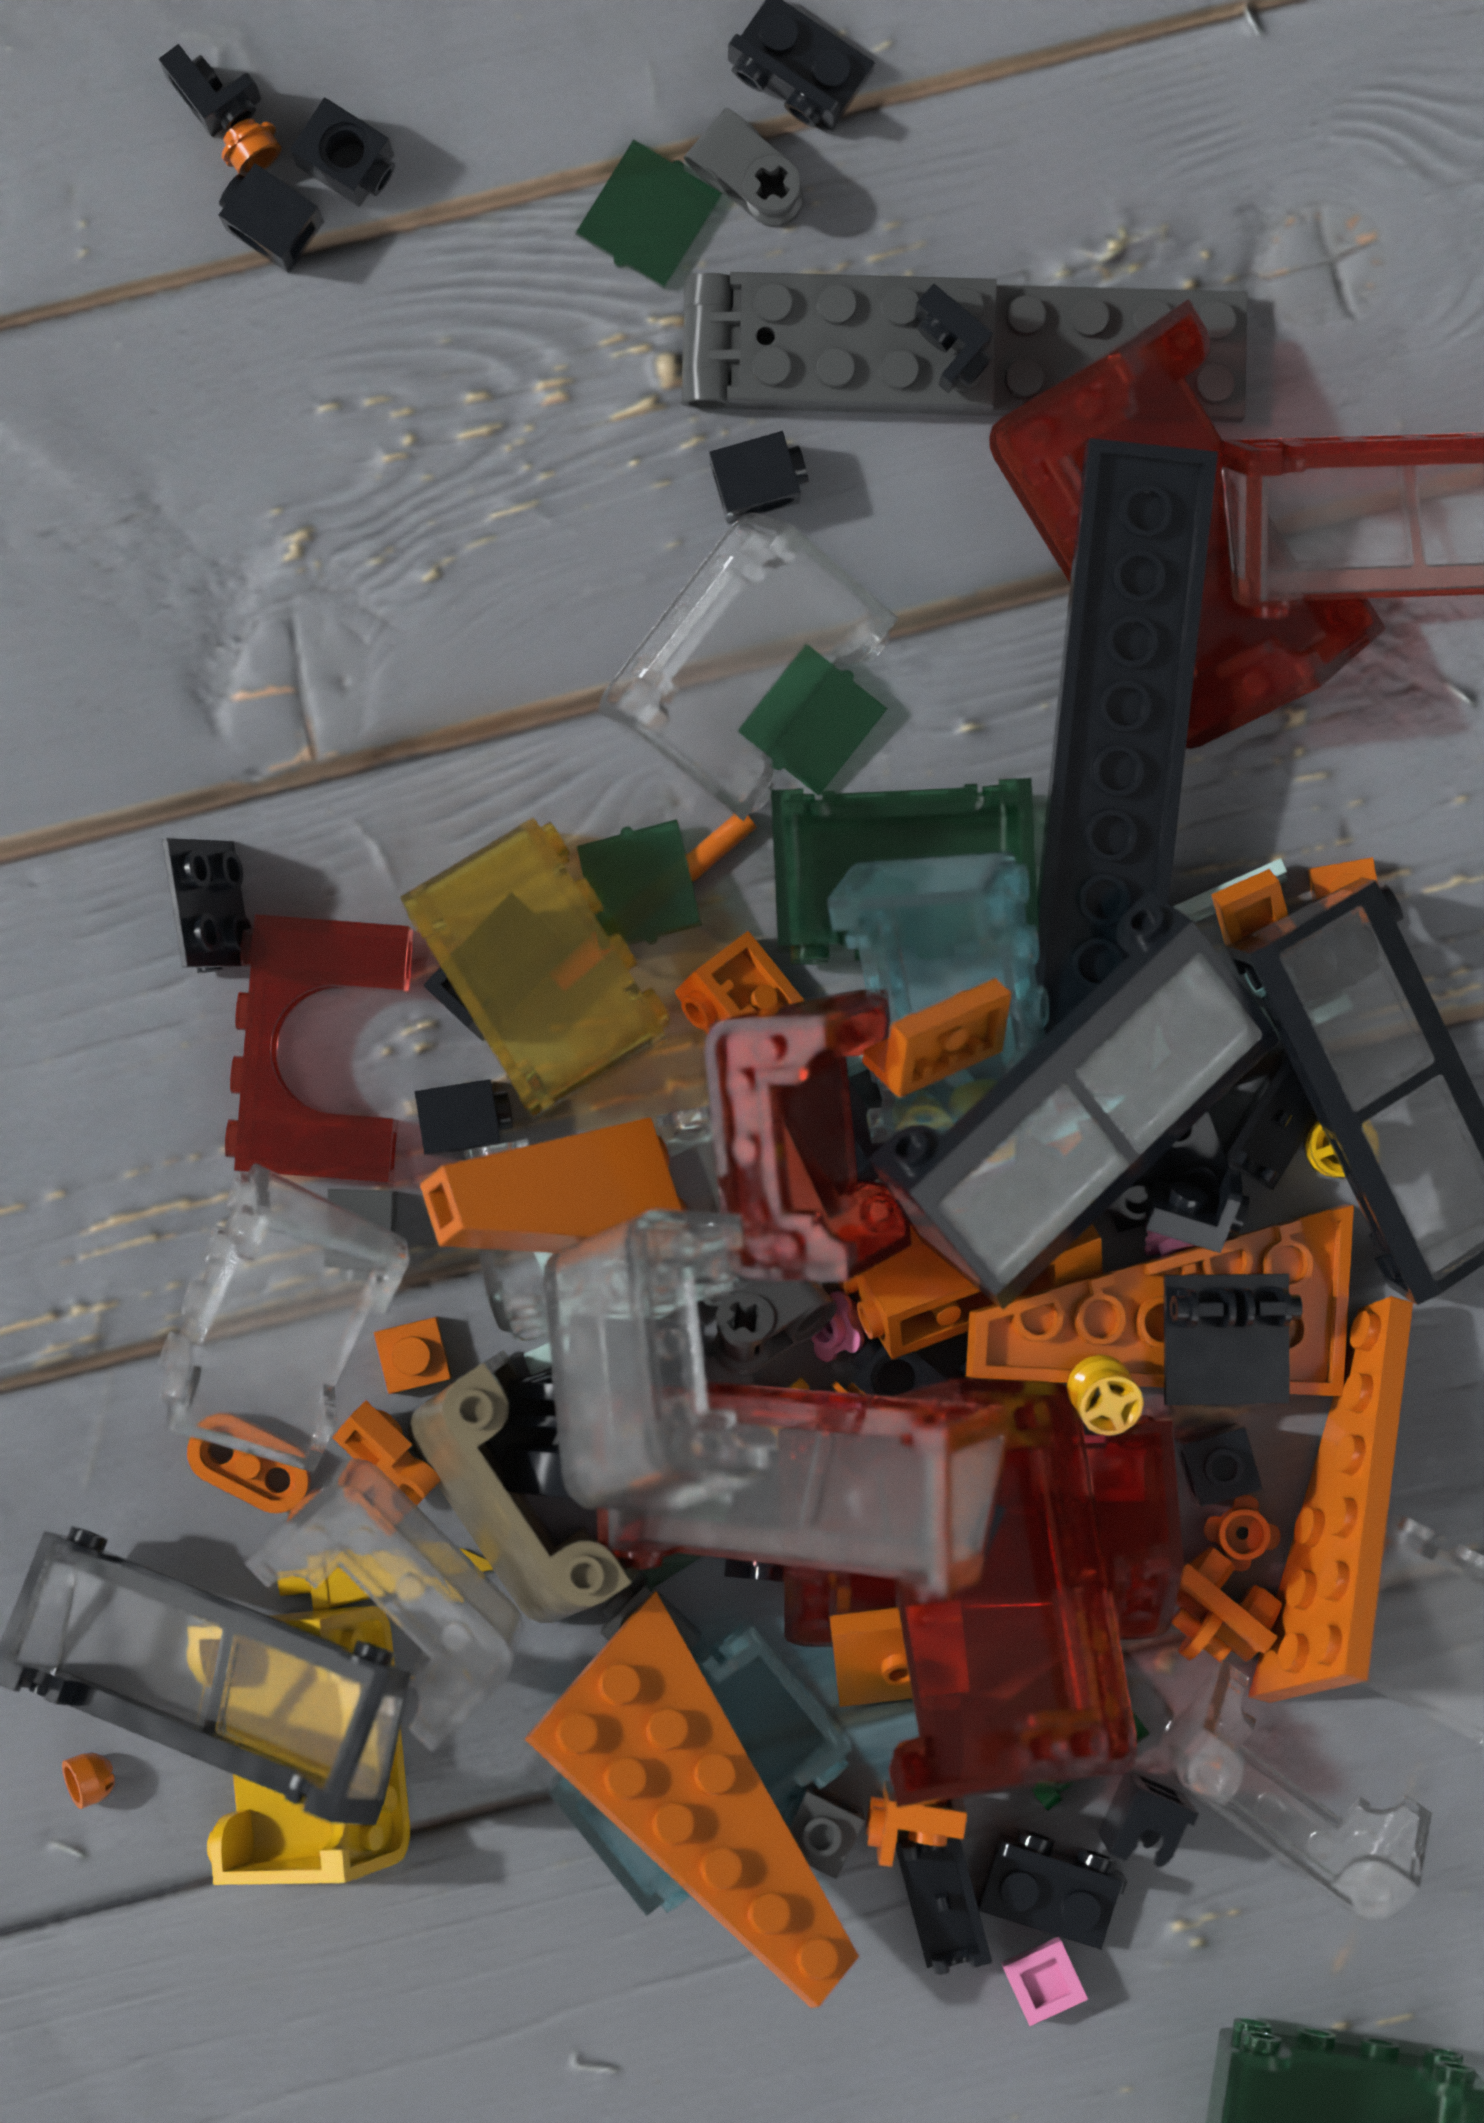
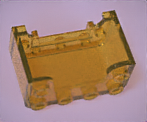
M531 817L399 896L402 908L416 931L423 939L425 938L429 951L438 962L499 1062L502 1071L507 1078H510L511 1084L518 1094L517 1097L533 1123H536L663 1046L667 1039L663 1029L669 1026L668 1022L671 1021V1018L654 989L650 987L641 992L628 970L638 964L619 932L608 937L595 915L604 910L587 879L583 876L574 882L564 865L570 862L567 857L570 855V852L554 825L549 821L540 827L537 821Z

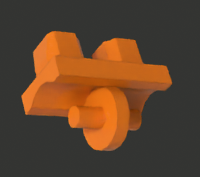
M1208 1547L1201 1551L1189 1563L1167 1574L1157 1590L1180 1608L1174 1614L1170 1623L1186 1635L1178 1650L1181 1656L1191 1661L1202 1650H1205L1221 1663L1232 1650L1247 1662L1260 1651L1263 1654L1268 1652L1278 1638L1270 1630L1282 1608V1603L1266 1589L1257 1585L1248 1588L1238 1603L1228 1597L1220 1589L1235 1570V1567L1228 1558L1214 1547Z

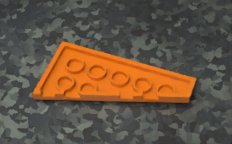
M1343 1204L1228 1237L1221 1253L1196 1246L1015 1298L1004 1310L997 1304L972 1310L969 1315L966 1376L983 1379L1068 1383L1070 1373L1081 1361L1095 1355H1108L1122 1362L1137 1386L1164 1388V1275L1289 1274L1290 1294L1300 1295L1303 1305L1301 1319L1292 1320L1289 1325V1394L1342 1397L1354 1205Z
M1393 1296L1384 1298L1359 1308L1352 1323L1350 1340L1345 1355L1342 1397L1333 1396L1301 1512L1296 1519L1293 1540L1276 1596L1282 1603V1608L1270 1631L1278 1638L1268 1652L1264 1654L1260 1652L1248 1694L1249 1698L1272 1703L1368 1681L1413 1302Z
M655 1591L649 1594L524 1739L810 2008L819 2007L859 1958V1955L658 1593Z

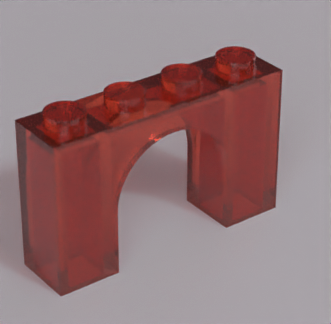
M255 914L254 929L244 928L241 941V966L250 967L249 991L238 993L235 1014L236 1030L245 1031L243 1056L234 1055L230 1074L231 1094H240L238 1120H228L225 1136V1156L235 1158L234 1171L394 1183L399 1120L394 1118L323 1113L312 1109L301 1102L286 1085L278 1064L277 1047L280 1032L290 1013L301 1002L316 993L330 989L409 993L414 936L412 928L403 925Z

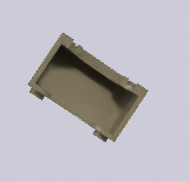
M502 1350L422 1404L410 1419L408 1438L418 1458L437 1472L441 1480L437 1486L519 1609L529 1619L539 1623H554L602 1603L630 1585L646 1561L629 1536L616 1542H603L591 1537L585 1527L557 1543L525 1494L505 1490L503 1487L504 1463L488 1439L510 1423L507 1422L509 1414V1400L507 1398L509 1378H518L521 1375L506 1352Z

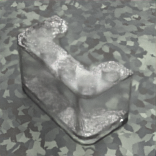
M667 1209L650 1210L562 1248L548 1258L544 1267L543 1281L562 1476L566 1490L572 1499L582 1507L602 1510L675 1511L770 1479L766 1445L748 1446L741 1441L731 1428V1426L737 1424L736 1412L708 1410L695 1284L706 1285L720 1279V1265H716L718 1259L722 1255L744 1248L741 1215Z
M351 1459L343 1461L334 1467L294 1508L266 1533L245 1563L267 1587L280 1578L296 1576L306 1578L316 1588L339 1565L422 1649L415 1661L413 1675L409 1681L417 1690L420 1702L418 1713L411 1722L409 1730L431 1752L504 1683L511 1672L524 1628L522 1615L515 1604L380 1468L370 1461Z

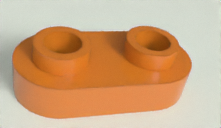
M230 1419L211 1420L198 1427L189 1439L187 1459L193 1472L200 1479L268 1513L287 1512L299 1505L308 1494L311 1474L305 1460L295 1451ZM216 1439H226L231 1443L233 1456L228 1462H219L213 1457L211 1447ZM273 1468H282L288 1472L290 1485L285 1491H276L269 1485L268 1474Z

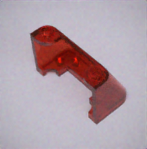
M888 989L853 990L732 1016L714 1025L705 1039L704 1056L724 1250L727 1260L735 1272L746 1279L755 1281H850L912 1245L910 1223L884 1183L858 1182L846 1057L862 1056L865 1048L887 1039L890 1034L891 1023Z

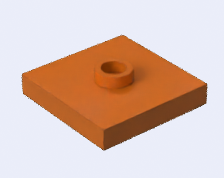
M959 1601L830 1616L839 1707L967 1692L963 1626Z

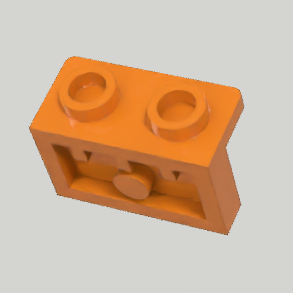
M749 931L745 932L695 970L675 990V995L681 1001L682 1010L687 1019L695 1027L706 1032L721 1051L723 1062L729 1071L736 1077L743 1079L751 1089H756L778 1069L828 1030Z
M994 978L969 990L960 991L951 998L917 1013L908 1014L891 1024L889 1038L863 1050L862 1063L896 1096L901 1098L1003 1052L1012 993Z
M885 1780L882 1797H870L865 1835H868L867 1846L876 1848L879 1865L892 1867L898 1829L908 1830L909 1840L925 1845L946 1846L948 1837L963 1839L967 1810L961 1793L947 1790V1799L915 1801L908 1799V1790H894V1782Z

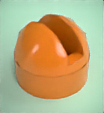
M90 1752L79 1754L62 1762L65 1784L73 1802L79 1809L100 1802L110 1794L115 1786V1776L112 1774L113 1766L111 1761L105 1756Z

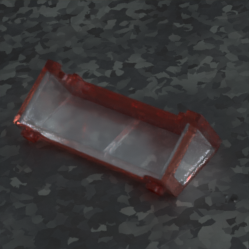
M1484 432L1219 440V469L1232 599L1247 608H1252L1253 617H1290L1291 606L1302 605L1307 600L1484 595Z
M702 1381L701 1390L631 1387L594 1398L598 1542L605 1544L616 1557H623L626 1567L637 1569L656 1568L664 1565V1556L674 1553H686L898 1577V1585L904 1589L912 1590V1598L922 1602L951 1600L954 1598V1591L980 1580L1009 1436V1407L714 1381Z

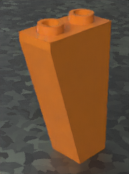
M651 1117L443 1165L419 1184L438 1244L442 1247L657 1259L667 1256L692 1239L689 1232L690 1219L688 1209L682 1198L677 1196L668 1169L669 1153L664 1140L657 1135Z
M906 1218L851 1225L836 1230L839 1257L832 1259V1269L840 1290L846 1295L853 1293L858 1301L857 1311L865 1333L870 1339L879 1337L891 1359L969 1331L970 1311L996 1304L925 1246ZM1093 1224L1016 1298L1102 1274L1101 1236Z

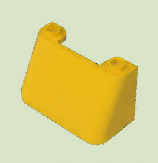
M376 1606L268 1615L353 1650L357 1640H362L394 1653L390 1622L385 1612ZM215 1621L189 1626L191 1641L189 1646L190 1665L205 1685L217 1686L227 1628L225 1625ZM240 1633L238 1635L226 1699L229 1736L335 1779L370 1684L245 1633ZM394 1657L391 1662V1665L395 1666ZM384 1696L350 1785L369 1794L375 1791L394 1698L392 1696ZM401 1725L386 1798L376 1825L327 1822L303 1812L304 1805L284 1800L285 1795L233 1774L236 1811L219 1818L207 1840V1854L212 1865L213 1885L346 1883L397 1864L404 1858L410 1841V1818Z

